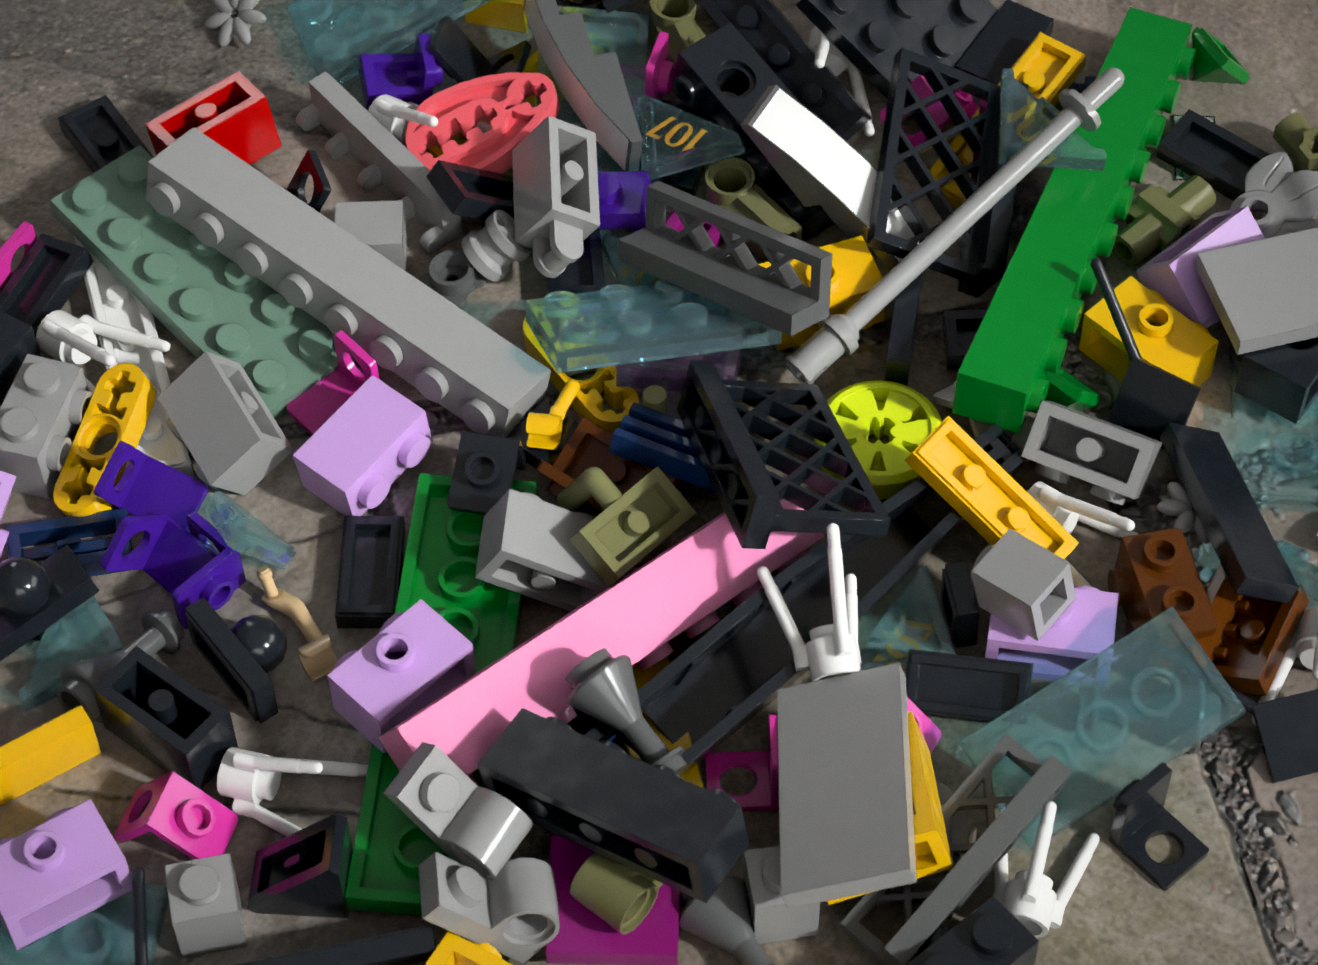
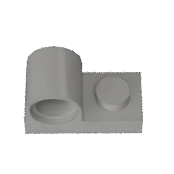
M422 742L384 792L452 860L481 872L487 879H495L533 826L531 819L514 803L497 792L477 786L437 745Z
M437 852L419 864L422 919L478 944L489 943L499 953L521 963L526 962L538 953L542 947L551 942L559 933L560 921L555 875L552 867L543 860L536 858L509 860L494 880L487 879L481 872Z

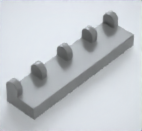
M327 71L310 80L309 88L312 104L298 113L296 123L304 131H310L321 124L333 136L324 147L325 152L332 159H339L350 152L365 167L357 177V183L365 191H371L383 184L398 200H403L405 222L416 216L429 229L420 239V245L428 253L436 252L463 235L461 216L451 213L426 176L430 170Z

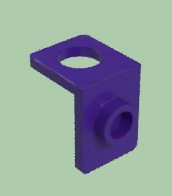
M120 441L94 489V494L120 509L127 508V512L134 516L168 514L188 531L189 527L186 516L193 510L198 512L209 488L205 483L147 456L124 441ZM127 461L125 472L121 480L114 487L117 473Z
M194 510L186 516L189 531L217 556L172 592L171 596L177 620L184 629H189L185 616L186 607L204 597L212 608L217 610L224 606L232 597L234 591L246 582L239 547ZM208 539L215 545L218 551L215 550V548L210 544Z
M168 514L126 516L121 520L100 562V567L106 572L144 570L172 594L177 587L217 555ZM144 531L140 544L131 553L122 556L124 546L128 540L136 533Z

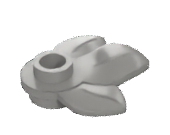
M1286 152L1270 154L1254 164L1245 177V193L1234 200L1229 210L1248 206L1250 212L1256 210L1266 212L1267 215L1263 219L1255 220L1265 239L1317 228L1318 222L1314 218L1318 215V172L1300 170L1293 173L1292 162Z

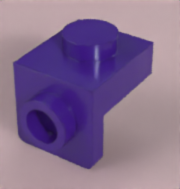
M429 33L417 34L414 53L360 54L358 71L366 109H369L373 101L383 94L391 95L407 103L413 102L420 105L432 96L434 86H441L443 66L429 50L431 44Z
M648 171L598 172L600 226L597 229H633L636 232L646 227L647 185L652 184Z

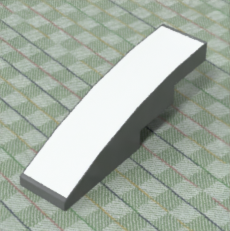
M524 0V12L538 50L562 96L585 128L596 133L597 143L624 171H639L643 140L616 52L594 55L581 12L560 15L556 0Z
M777 85L768 86L740 126L805 207L821 205L847 239L862 235L865 243H867L877 176L876 168L822 119ZM898 210L888 215L887 233L905 240L915 236ZM871 247L889 271L902 260L899 257Z

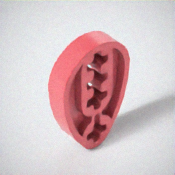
M507 72L461 82L433 94L418 106L417 111L437 117L438 125L430 127L409 121L406 129V146L430 171L438 160L503 174L513 166L512 150L548 115L554 118L557 117L560 111V100L551 79L541 73ZM535 95L537 99L541 100V104L532 107L525 99ZM487 120L492 129L483 133L477 127V123ZM462 132L468 141L458 145L452 136ZM434 145H438L443 152L442 155L433 158L428 151Z

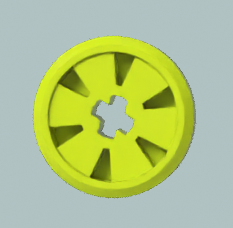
M872 380L849 385L836 392L827 400L830 409L879 499L892 497L921 477L904 460L942 422L937 409L925 396L903 384ZM871 434L878 438L874 444L868 441V436ZM886 435L889 437V443L883 444L879 438ZM814 438V442L822 446L826 445V443ZM821 467V470L823 472L841 481L845 479L844 477L824 467Z

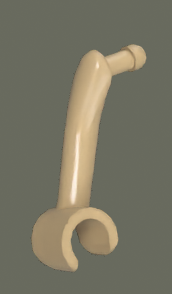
M268 566L258 568L256 574L265 590V594L261 598L262 601L272 609L290 617L308 642L297 648L296 651L309 679L314 682L330 674L338 662L331 647L330 636L321 633L302 600L286 592L284 589L276 588L272 578V571Z

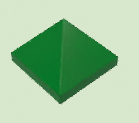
M1196 27L1192 31V48L1196 49L1193 63L1194 81L1245 84L1250 80L1248 71L1221 40L1204 28Z
M1060 367L1057 374L1047 371L1044 379L1050 382L1045 401H1053L1077 411L1097 407L1102 399L1099 398L1100 395L1063 368Z

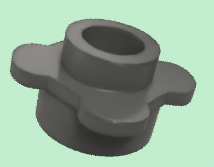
M445 251L436 255L431 260L429 273L422 274L419 281L461 308L467 302L466 297L474 289L482 288L486 284L487 279L474 268L465 253Z

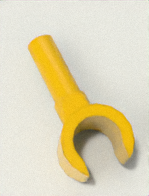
M574 380L567 381L554 405L551 406L549 414L529 412L526 421V433L529 434L526 443L527 447L554 450L560 446L563 420L580 389L578 382Z

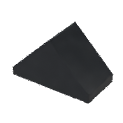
M338 812L256 851L247 909L258 914L348 919L349 910L347 909L345 894L353 845L347 817Z

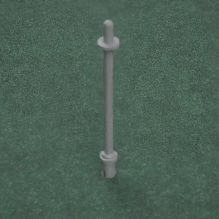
M1116 67L1105 70L1081 94L1074 89H1064L1059 94V101L1063 110L851 308L844 314L832 315L829 313V317L818 322L820 328L793 354L788 355L784 359L786 367L793 376L802 384H814V381L843 354L851 355L859 348V331L1075 129L1080 126L1087 131H1095L1100 127L1101 120L1096 110L1123 85L1125 79L1123 72Z

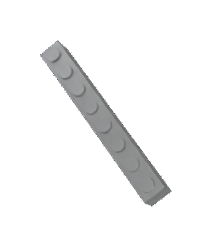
M195 127L148 161L145 201L151 204L159 214L173 219L193 233L201 243L208 247H213L238 264L246 274L258 278L277 291L292 306L303 309L326 325L333 334L339 330L344 331L380 367L397 374L417 388L425 398L439 403L462 419L473 431L506 438L528 416L529 412H532L545 400L551 374L549 368Z

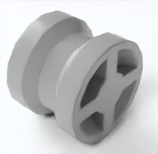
M495 210L485 219V227L482 230H472L461 240L463 251L474 268L485 278L496 282L507 275L509 265L513 261H523L533 252L532 248L515 243L514 218L502 210Z

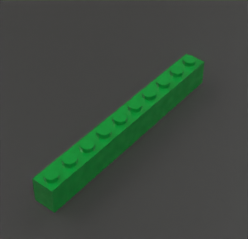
M1132 7L1129 8L1097 76L1098 78L1105 70L1116 67L1123 72L1125 77L1124 83L1096 110L1101 120L1100 127L1095 131H1087L1079 126L1069 135L958 371L952 413L990 425L996 423L1000 428L1020 434L1029 412L1037 414L1042 400L1046 399L1050 381L1044 379L1047 371L1057 374L1062 364L1067 347V340L1063 339L1065 332L1075 334L1080 323L1085 301L1080 299L1082 293L1092 295L1095 290L1097 280L1090 262L1093 258H1098L1099 255L1104 257L1110 256L1118 232V224H1115L1114 221L1116 218L1126 219L1135 188L1130 187L1132 182L1142 183L1151 152L1146 151L1147 147L1157 149L1166 123V117L1162 116L1163 112L1173 113L1180 94L1181 82L1177 80L1178 78L1187 80L1196 56V49L1188 47L1192 24Z

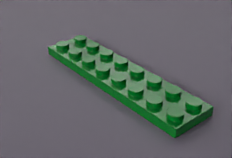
M419 473L395 614L406 612L422 599L473 643L477 673L516 648L524 595L475 578L483 518L485 515L454 511L448 507L447 500L453 475ZM513 481L512 490L531 493L539 497L538 482ZM373 744L371 746L345 894L347 909L422 916L419 864L435 852L448 858L450 857L384 794L400 771L388 752L383 754ZM478 768L472 774L477 780L476 785L485 788Z

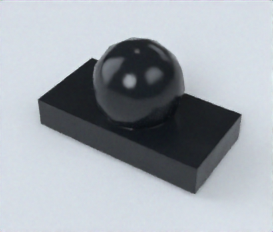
M68 544L40 564L29 557H12L0 562V661L99 592L98 587Z
M204 597L186 607L185 616L192 643L252 718L261 724L279 713L272 680L266 673L273 671L283 661L286 653L287 637L280 624L269 616L250 615L240 619L233 627L229 628Z

